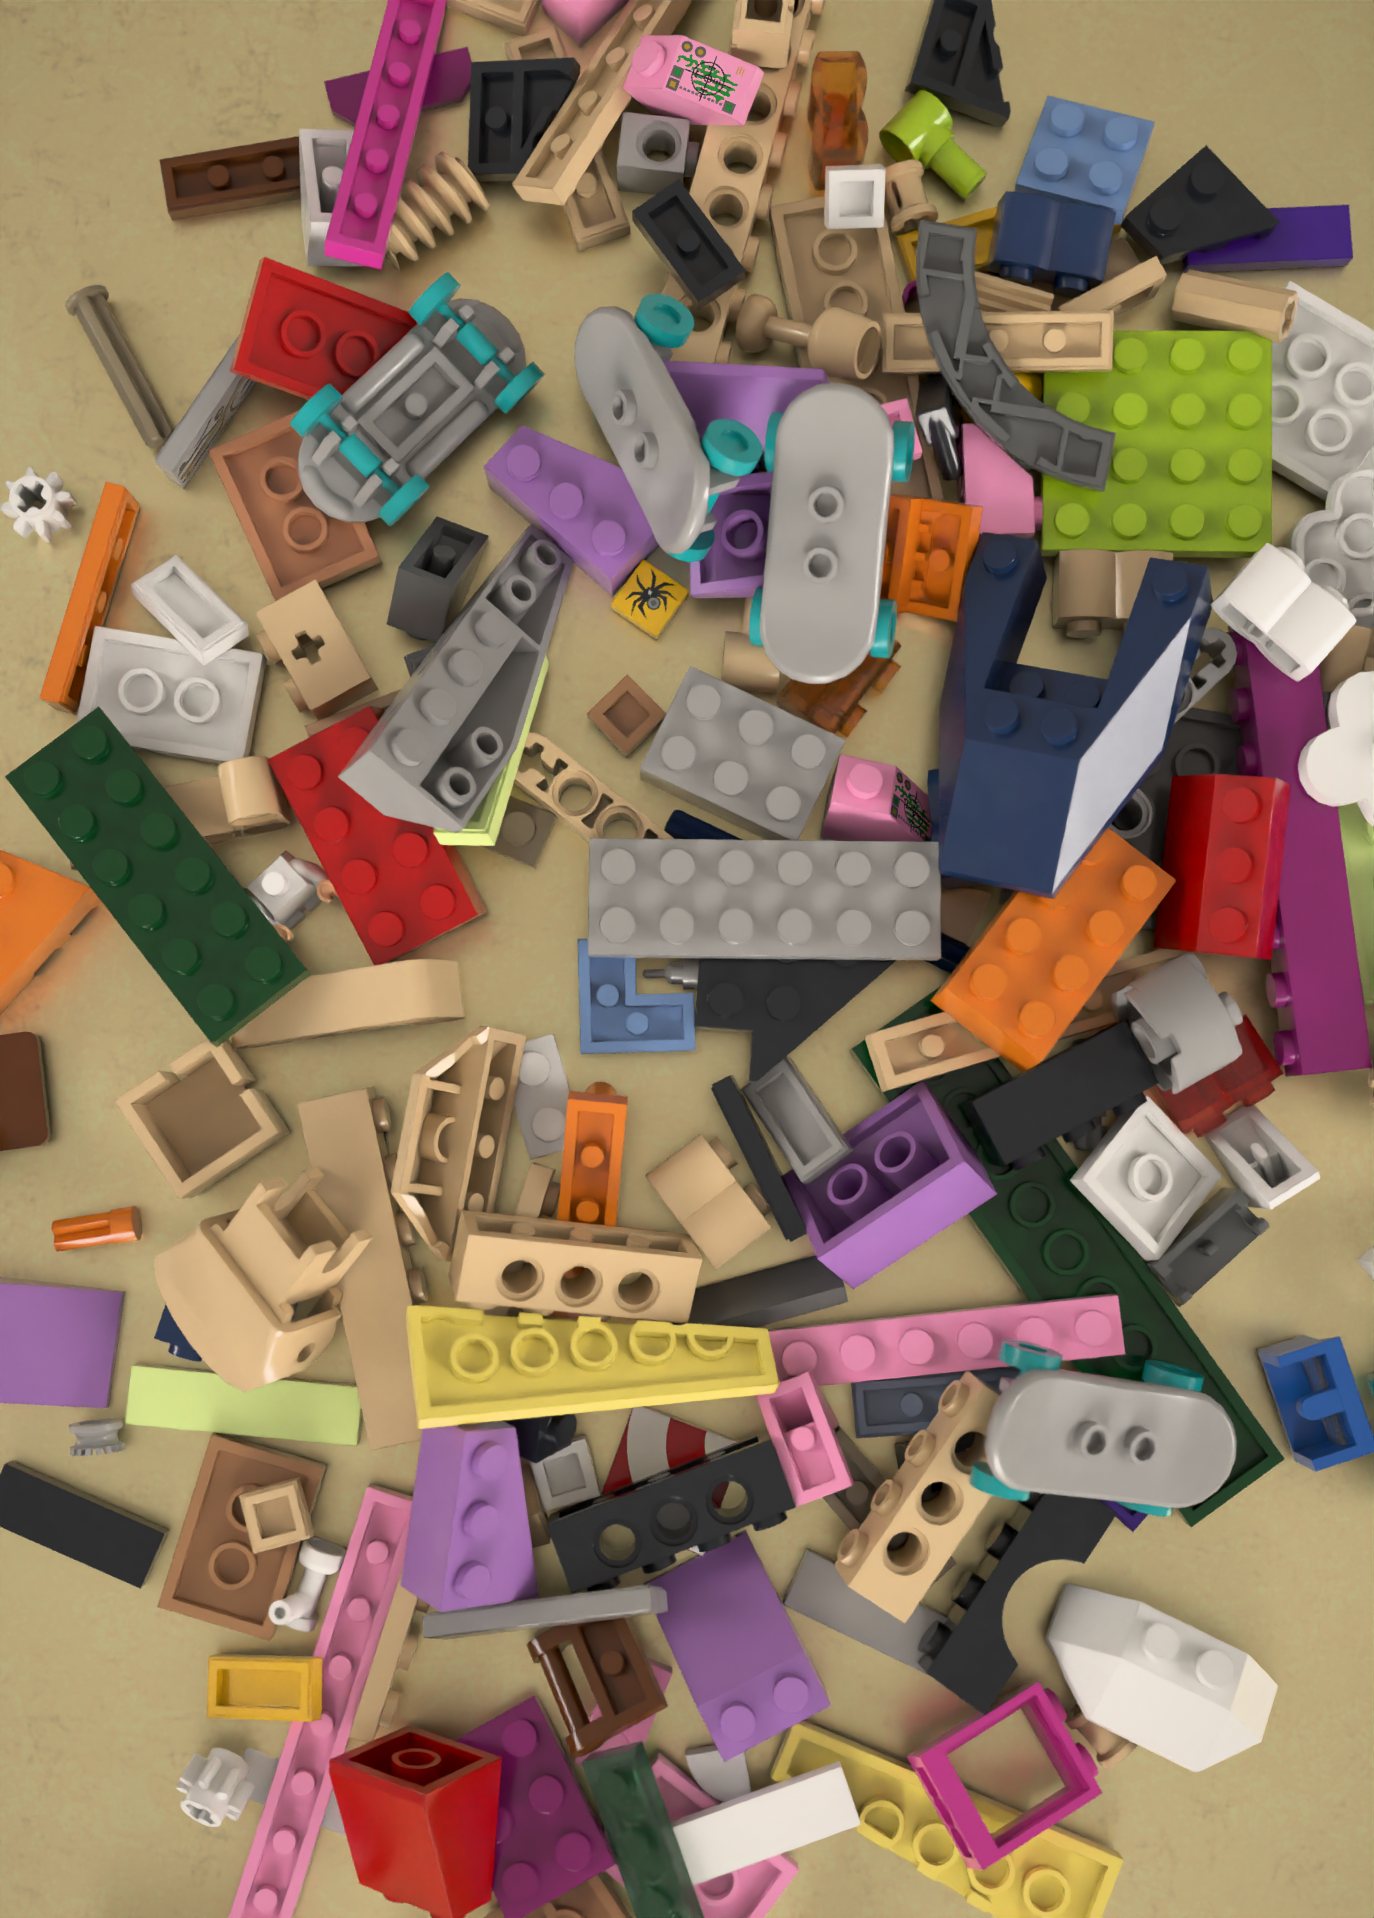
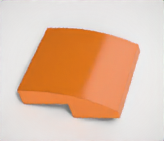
M890 493L880 598L896 600L897 613L910 612L957 622L965 578L978 546L983 506Z

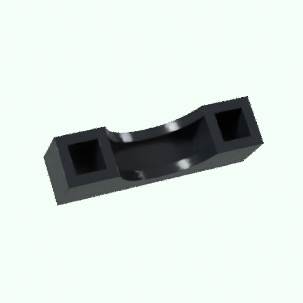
M1030 1492L1028 1500L1017 1501L1021 1505L1008 1524L1005 1521L1000 1522L989 1535L984 1545V1551L988 1555L976 1573L969 1570L956 1585L951 1596V1600L955 1602V1605L947 1615L948 1619L945 1624L936 1620L924 1633L918 1646V1650L924 1654L918 1662L921 1668L936 1681L986 1715L1018 1666L1006 1643L1002 1625L1003 1608L1011 1587L1023 1573L1042 1562L1070 1560L1085 1564L1117 1515V1513L1099 1500Z

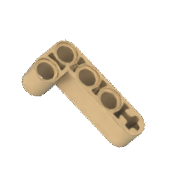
M528 733L522 755L525 753L533 758L540 752L543 767L554 776V779L549 787L546 777L536 769L529 768L525 773H522L523 766L520 761L514 784L548 812L555 814L557 819L589 843V838H605L604 832L607 826L612 821L618 819L627 820L635 826L637 834L634 839H674L549 739L538 733ZM559 768H563L564 770L558 774ZM572 785H582L592 793V799L584 809L578 811L568 810L560 803L563 791ZM549 787L547 793L543 792V790Z
M251 756L230 760L217 766V776L164 787L209 845L276 831L291 824L285 793L267 760L269 758L266 756ZM70 861L71 869L77 870Z
M413 959L308 976L231 1036L232 1048H255L398 1025H425L464 1019L465 1014L458 961Z

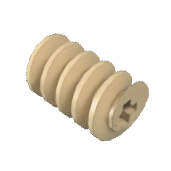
M442 151L435 156L437 172L425 164L417 169L419 185L412 179L404 178L400 193L401 198L399 197L385 253L387 259L398 271L400 269L396 258L397 253L401 252L413 262L418 259L414 241L417 239L430 249L436 247L432 232L435 226L449 237L454 234L450 220L452 214H456L467 224L471 222L469 202L473 201L484 211L490 208L482 187L468 166L456 157L454 159L448 153Z

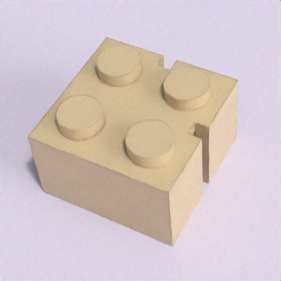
M207 1038L169 1064L174 1073L158 1071L114 1100L178 1199L197 1196L291 1133L263 1090L247 1088L256 1079L236 1049L232 1048V1043L229 1039L216 1047ZM176 1074L188 1076L180 1081Z

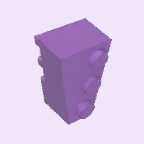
M523 425L484 466L489 488L527 522L535 525L612 597L628 581L643 559L647 560L659 547L648 520L621 467Z
M504 1421L422 1429L401 1586L439 1612L539 1597L516 1428Z

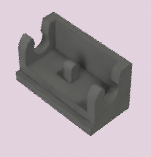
M1222 1187L1192 1215L1159 1260L1146 1261L1143 1259L1170 1299L1178 1307L1188 1302L1200 1288L1270 1227L1264 1218H1258L1249 1210L1246 1205L1250 1200L1240 1189Z

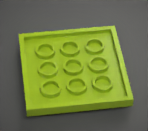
M1113 330L1112 370L1110 372H1042L1041 402L1050 406L1072 420L1116 434L1103 493L1076 487L1041 473L1040 496L1043 501L1042 526L1040 530L1041 556H1057L1059 551L1095 549L1113 552L1134 550L1164 551L1173 553V557L1252 558L1265 544L1269 543L1272 545V340L1249 331Z

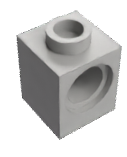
M623 112L617 158L618 190L656 195L678 179L685 186V177L694 178L698 164L699 142L689 141L690 119ZM655 150H663L671 155L668 160L662 162L652 161L646 156Z

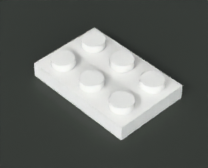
M95 626L77 722L99 706L134 750L218 764L249 757L267 658L263 653L230 648L204 666L177 639Z

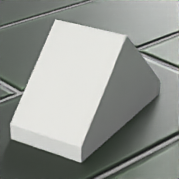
M1251 1101L1203 1131L1207 1142L1236 1188L1240 1189L1250 1200L1247 1204L1248 1207L1272 1209L1320 1179L1319 1171Z

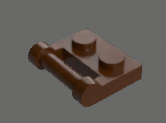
M630 1617L554 1626L530 1640L526 1645L533 1662L540 1663L570 1734L565 1740L573 1758L595 1751L605 1741L668 1707ZM571 1644L602 1714L601 1717L592 1722L589 1720L562 1655L565 1648Z

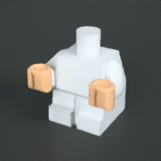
M286 850L244 888L285 942H290L293 939V932L291 930L307 917L303 913L305 909L312 912L323 901L331 904L334 901L333 897L337 895L323 868L312 862L295 859Z

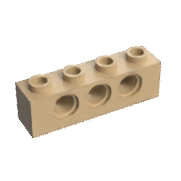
M461 1210L448 1276L455 1301L463 1302L465 1305L475 1309L490 1310L500 1305L520 1307L528 1313H540L543 1316L551 1315L554 1311L579 1313L581 1316L601 1317V1321L609 1320L613 1316L633 1318L637 1321L646 1320L687 1324L702 1258L688 1234ZM514 1261H528V1264L518 1272L507 1273L503 1271L507 1265ZM577 1266L586 1267L575 1278H562L563 1274L570 1268ZM634 1272L642 1273L635 1282L620 1284L621 1280L628 1274Z
M966 1370L960 1380L953 1381L945 1389L938 1403V1413L926 1430H920L911 1439L905 1451L904 1463L892 1480L888 1479L879 1486L871 1502L872 1510L859 1529H853L845 1536L838 1549V1560L834 1564V1567L848 1587L903 1623L907 1622L992 1496L971 1486L969 1479L973 1463L987 1462L985 1449L987 1425L1001 1393L968 1370ZM975 1432L973 1445L965 1452L955 1453V1445L958 1439L965 1433ZM934 1482H942V1489L935 1499L929 1502H921V1495L928 1485ZM900 1532H909L908 1540L902 1548L895 1551H887V1545L894 1535Z

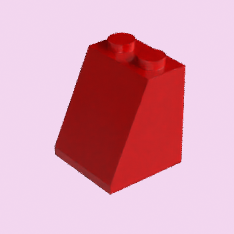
M408 1725L329 1759V1775L359 1884L383 1893L384 1898L388 1901L408 1903L430 1912L432 1918H464L468 1913L491 1901L502 1757Z

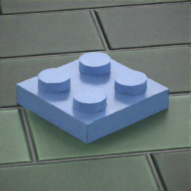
M1047 96L1016 181L1015 192L1040 195L1059 202L1103 208L1116 213L1114 224L1121 225L1152 137L1155 122Z

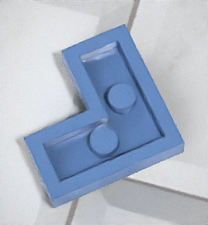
M578 939L580 1054L683 1052L696 1050L694 993L637 994L636 958L588 957V939Z

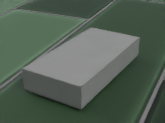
M786 1056L760 1080L750 1082L740 1089L802 1183H811L854 1151L792 1058Z

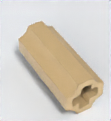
M1189 269L1186 274L1182 273L1175 288L1171 312L1174 321L1220 331H1249L1272 340V342L1281 343L1284 338L1287 339L1294 324L1298 295L1297 291Z

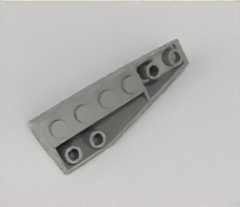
M531 524L528 526L433 646L338 777L383 815L457 833L464 829L518 746L574 561L535 525Z

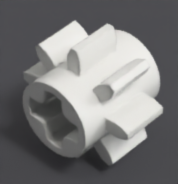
M27 467L25 477L18 479L16 482L8 480L5 482L10 490V502L0 505V510L9 518H17L13 529L21 537H27L34 529L48 543L51 542V533L58 531L61 527L66 529L72 528L71 523L67 520V508L77 505V500L70 492H60L64 481L57 473L53 471L43 480L31 467ZM37 500L45 504L41 510L33 506Z
M213 1748L206 1759L194 1753L176 1786L177 1790L186 1793L180 1804L181 1808L192 1819L210 1827L220 1826L225 1815L237 1821L255 1788L254 1784L245 1781L250 1772L249 1765L237 1754L223 1748Z

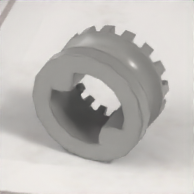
M97 1419L70 1424L69 1432L75 1434L77 1439L75 1445L70 1447V1455L91 1456L93 1455V1449L96 1450V1455H101V1449L104 1450L105 1454L123 1451L125 1443L120 1441L117 1436L119 1429L124 1427L123 1419Z

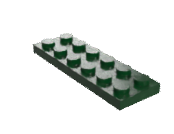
M99 706L5 776L214 1046H220L311 975Z

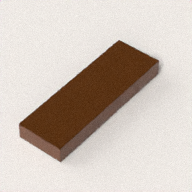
M299 136L159 159L167 209L172 220L301 199Z

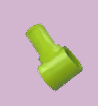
M919 90L879 131L881 144L896 162L919 160L924 170L930 167L965 201L980 186L988 173L953 141L955 134L950 130L953 126V121L943 103L933 94L925 90Z

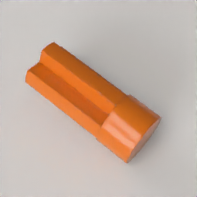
M136 1206L112 1209L110 1212L54 1220L51 1228L55 1236L53 1244L57 1252L108 1243L119 1244L138 1241L142 1236L141 1217Z

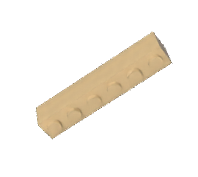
M373 1086L297 1103L310 1168L318 1167L324 1175L315 1187V1191L350 1235L353 1232L367 1229L373 1237L336 1285L343 1293L339 1305L370 1451L421 1440L422 1429H418L406 1310L407 1306H420V1303L428 1302V1293L422 1268L412 1269L408 1246L416 1244L414 1225L404 1211L400 1212L399 1203L391 1193L397 1153L388 1155L384 1132L392 1130L385 1096L376 1098Z

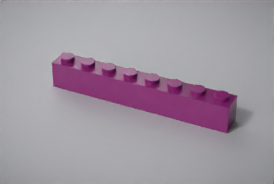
M1228 626V632L1225 633L1230 635L1237 651L1236 661L1233 666L1235 688L1230 691L1229 707L1233 722L1240 723L1243 745L1238 746L1236 756L1238 773L1242 776L1278 778L1291 784L1271 960L1272 973H1268L1266 977L1268 1002L1272 1008H1277L1280 1030L1275 1031L1273 1037L1275 1058L1280 1066L1284 1065L1286 1077L1372 1068L1338 806L1332 807L1319 803L1307 794L1300 782L1298 762L1303 748L1309 740L1328 731L1319 665L1311 674L1297 682L1274 666L1258 650L1254 643Z

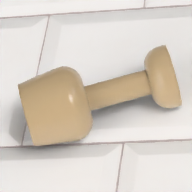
M752 294L743 303L736 324V340L741 350L759 352L767 348L773 340L808 348V358L812 368L824 369L827 377L865 379L873 371L881 350L882 334L879 324L842 307H832L825 310L818 316L814 324L810 325L778 317L776 306L769 298L759 294Z

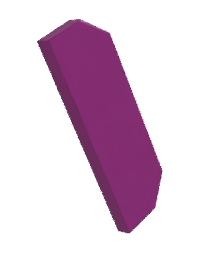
M468 46L435 54L421 112L463 102L471 86L472 61ZM369 71L324 81L332 114L353 127L356 125Z

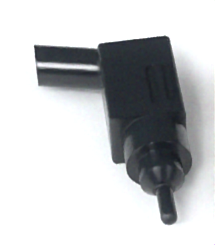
M926 374L924 381L919 383L915 416L926 445H933L943 480H955L963 474V465L955 439L959 437L962 406L955 399L941 374Z

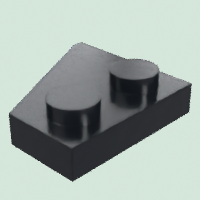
M574 57L471 62L468 168L478 182L515 181L571 93L580 75V64Z

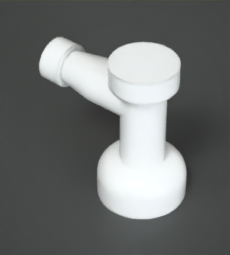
M312 1537L303 1540L298 1552V1558L305 1569L297 1592L271 1604L269 1608L271 1621L276 1625L285 1624L299 1631H313L318 1620V1616L314 1611L326 1577L341 1570L346 1550L342 1546L323 1538Z

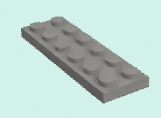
M589 838L588 957L938 961L941 958L939 842Z

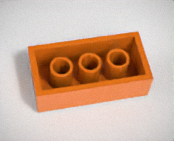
M1107 828L1054 899L1014 891L930 1001L944 1012H947L968 1031L1024 1073L1043 1061L1177 880L1110 828Z

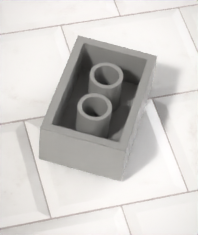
M689 666L640 767V779L766 840H798L846 739Z

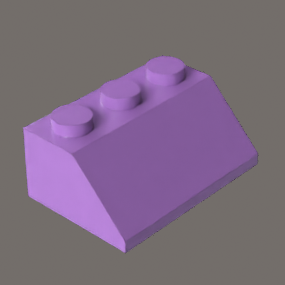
M662 360L695 421L696 430L699 434V444L709 424L717 419L738 421L750 428L758 436L762 443L763 452L754 470L749 474L759 473L760 467H766L765 436L770 414L772 412H785L788 405L803 391L818 384L830 383L824 369Z
M924 1080L844 1133V1137L854 1151L811 1183H802L793 1169L783 1175L804 1222L806 1232L818 1260L852 1289H855L997 1194L977 1153Z

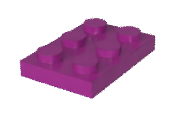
M538 1695L527 1699L455 1740L456 1742L502 1757L492 1890L505 1918H522L618 1863Z

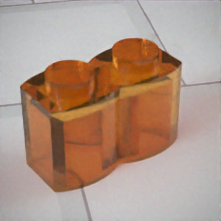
M819 51L813 63L807 102V118L812 131L808 155V171L811 182L816 190H825L826 166L863 165L868 144V124L862 109L867 88V70L859 51Z

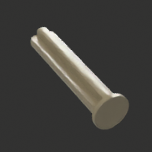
M92 285L75 292L65 303L68 313L77 316L144 443L152 449L164 446L175 428L107 303L109 293L106 287L103 285Z

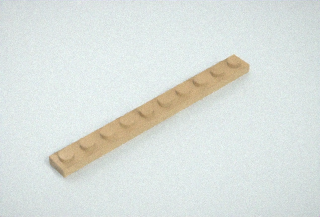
M535 1162L530 1164L514 1216L541 1218V1215L553 1216L560 1194V1183L553 1181L556 1169ZM514 1261L507 1265L503 1271L507 1273L518 1272L528 1264V1261ZM497 1305L493 1309L484 1310L483 1315L518 1317L519 1312H523V1309L520 1307ZM403 1567L349 1734L350 1738L366 1743L374 1740L380 1726L390 1729L402 1694L401 1692L391 1690L398 1668L409 1670L420 1635L410 1632L416 1610L427 1613L429 1604L401 1586Z

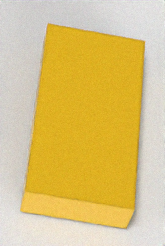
M216 1654L208 1656L207 1718L313 1722L322 1719L323 1657Z

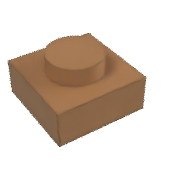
M627 674L587 713V718L628 757L662 724L666 713Z

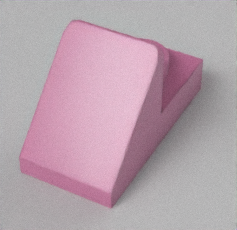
M810 1371L780 1382L775 1393L755 1395L796 1507L855 1484L834 1427L839 1426V1422Z

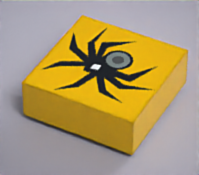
M643 559L612 601L611 609L658 640L688 598L689 590Z

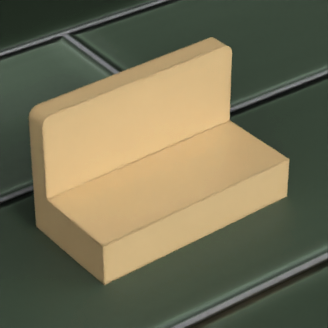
M1120 238L1110 244L1104 281L1099 286L1087 290L1086 293L1078 297L1057 294L1053 291V284L1041 280L1033 283L1031 288L1054 294L1050 311L1114 310L1115 318L1155 297L1167 274L1157 256L1140 264L1128 241L1125 238Z

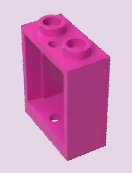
M1040 1682L1022 1684L995 1701L986 1715L977 1712L907 1756L965 1864L970 1869L985 1870L1103 1793L1094 1778L1098 1775L1095 1761L1081 1743L1077 1742L1075 1744L1063 1724L1067 1720V1716L1061 1702L1051 1689H1043ZM1019 1709H1022L1065 1787L990 1834L947 1755Z

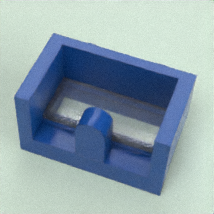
M1301 1335L1257 1350L1295 1462L1316 1472L1374 1453V1436L1340 1336L1316 1339Z

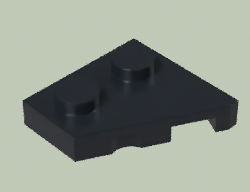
M931 0L904 91L915 95L919 90H925L937 97L945 107L1002 128L1009 119L1011 109L1009 101L1004 102L999 77V73L1003 69L1000 46L996 43L993 34L996 23L991 0Z
M1206 145L1128 213L1121 227L1150 258L1157 256L1161 265L1182 260L1193 252L1205 254L1224 249L1229 242L1254 235L1257 236V239L1268 237L1275 230L1279 221Z

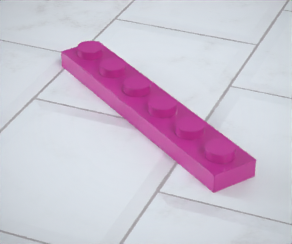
M388 0L325 239V256L382 270L446 11L447 0Z

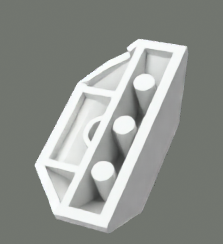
M1069 1583L1063 1584L1045 1636V1641L1052 1655L1055 1654L1064 1678L1086 1720L1193 1772L1204 1770L1262 1741L1278 1685L1249 1654L1140 1601Z

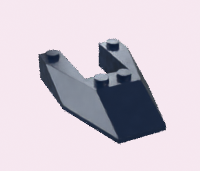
M983 532L965 578L939 706L940 874L1054 899L1164 755L1212 610L1210 604L1213 602L1209 569L1205 565L1149 558L1109 678L1102 679L1017 664L1047 580L1037 540Z

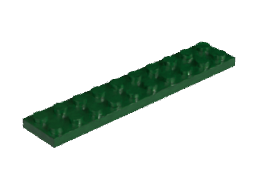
M940 987L877 1031L944 1012L930 1001ZM863 1040L850 1049L887 1103H890L919 1083L916 1082L882 1092L866 1041ZM997 1058L924 1080L977 1153L997 1192L995 1196L969 1212L967 1216L1027 1301L1037 1302L1114 1293L1118 1295L1125 1354L1070 1360L1079 1373L1145 1382L1141 1378L1146 1360L1179 1365L1204 1376L1201 1392L1219 1403L1233 1422L1237 1438L1236 1460L1229 1477L1217 1492L1203 1502L1184 1508H1175L1183 1521L1188 1526L1193 1527L1282 1462L1285 1458L1135 1248L1070 1181L1078 1168L1058 1140L1055 1138L1042 1145L1046 1155L1024 1168L1015 1171L1011 1162L1007 1165L993 1166L961 1104L1012 1078L1000 1059Z

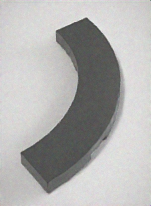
M920 220L916 250V286L920 315L933 357L955 399L984 433L1022 463L1046 476L1067 484L1103 493L1116 433L1093 428L1072 420L1050 406L1043 404L1019 382L1002 359L993 341H991L982 319L975 281L977 229Z

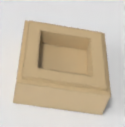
M300 1477L245 1491L239 1495L253 1554L313 1537L314 1531Z

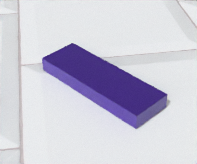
M1349 205L1267 208L1279 221L1275 230L1268 237L1257 239V236L1254 235L1229 242L1224 249L1205 254L1201 252L1190 253L1182 259L1183 273H1187L1189 269L1201 272L1347 266L1353 259Z

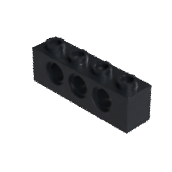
M765 1431L611 1490L598 1497L554 1512L549 1515L547 1528L569 1588L573 1594L583 1589H586L587 1592L610 1590L622 1582L619 1575L642 1567L644 1574L660 1571L677 1561L676 1553L695 1546L698 1547L699 1552L717 1549L732 1540L731 1532L746 1526L753 1525L755 1531L771 1528L784 1522L788 1518L785 1511L796 1508L769 1432ZM726 1481L740 1484L745 1489L743 1501L735 1508L725 1509L719 1507L712 1499L713 1491L719 1484ZM668 1503H679L688 1509L690 1519L684 1527L670 1530L658 1522L656 1517L658 1511ZM615 1524L624 1525L633 1532L635 1541L629 1548L623 1551L611 1550L604 1544L601 1537L607 1527Z

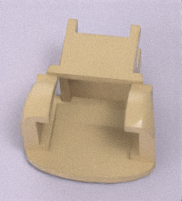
M318 1167L304 1170L282 1196L281 1194L288 1185L281 1177L259 1182L241 1209L202 1220L198 1227L156 1257L154 1272L159 1291L176 1324L205 1363L229 1385L243 1392L301 1372L323 1353L333 1338L336 1321L342 1315L335 1305L340 1303L343 1293L336 1285L373 1238L367 1229L353 1232L350 1235L314 1190L324 1177ZM322 1294V1297L305 1319L294 1323L291 1322L294 1310L290 1305Z

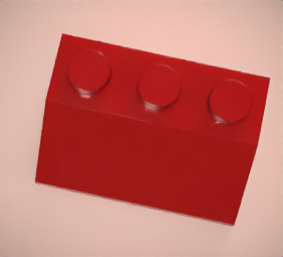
M1226 774L1172 776L1162 869L1177 881L1158 905L1153 948L1272 960L1291 784L1273 777Z

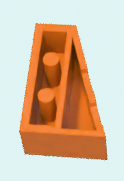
M0 850V1015L35 978L36 975L34 973L57 948L61 949L72 936L70 933L92 908H97L102 903L91 887L3 850Z

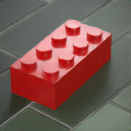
M369 705L267 760L372 963L380 965L391 963L489 911L455 845H440L433 833L435 827L383 815L338 777L385 712L383 708Z

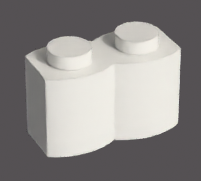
M1267 543L1253 555L1210 605L1232 629L1254 643L1258 650L1274 666L1298 682L1314 671L1356 623V619L1349 612V603L1340 592L1329 586L1320 587L1310 580L1304 572L1305 565L1294 552L1285 547L1276 548Z

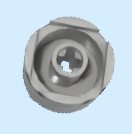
M1191 952L1166 962L1125 985L1111 996L1112 1011L1116 1023L1126 1021L1127 1024L1129 1023L1139 1047L1159 1082L1157 1086L1163 1091L1172 1088L1173 1094H1177L1232 1063L1242 1055V1047L1235 1030V1026L1243 1022L1240 1009L1228 993H1216L1207 980V975L1201 962Z

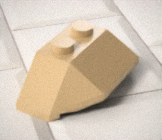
M479 1026L412 1075L391 1193L438 1260L451 1262L461 1210L494 1213L526 1035Z

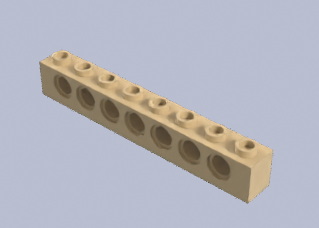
M795 0L787 67L772 70L760 68L764 75L750 111H757L766 118L758 122L746 120L744 126L708 125L689 194L736 256L745 271L753 272L760 245V238L752 236L756 219L767 220L774 193V186L766 184L770 167L780 169L785 154L788 134L780 133L784 115L794 118L800 97L802 83L794 81L798 64L808 66L813 49L816 31L808 30L812 13L822 15L825 0ZM732 38L727 53L731 55ZM734 162H743L749 165L752 170L745 174H736L731 172L727 166ZM728 213L735 216L739 221L732 226H721L715 223L713 218L718 214ZM668 271L662 294L681 302L689 309L693 317L700 316L711 323V326L705 331H692L683 346L670 348L673 352L670 361L729 363L732 343L724 341L729 322L737 324L740 309L746 298V290L738 289L739 283L698 311Z

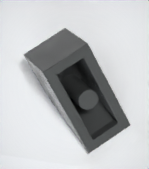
M437 516L398 567L387 625L405 631L413 638L437 643L462 609L487 546L489 536Z

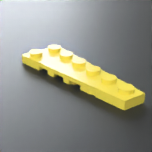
M419 1305L407 1306L406 1310L418 1429L775 1393L779 1386L767 1328L691 1323L672 1325L668 1322L638 1320L636 1324L632 1325L602 1323L601 1317L578 1316L577 1321L543 1319V1314L519 1312L518 1317L483 1315L484 1310Z
M804 1720L787 1729L771 1770L772 1779L779 1783L840 1761L861 1825L854 1827L859 1834L884 1850L888 1848L916 1867L917 1871L936 1882L938 1880L965 1898L966 1902L985 1914L989 1912L997 1918H1102L1123 1863V1858L1119 1852L1053 1825L985 1870L970 1869L965 1864L911 1765ZM965 1788L990 1834L1024 1813Z

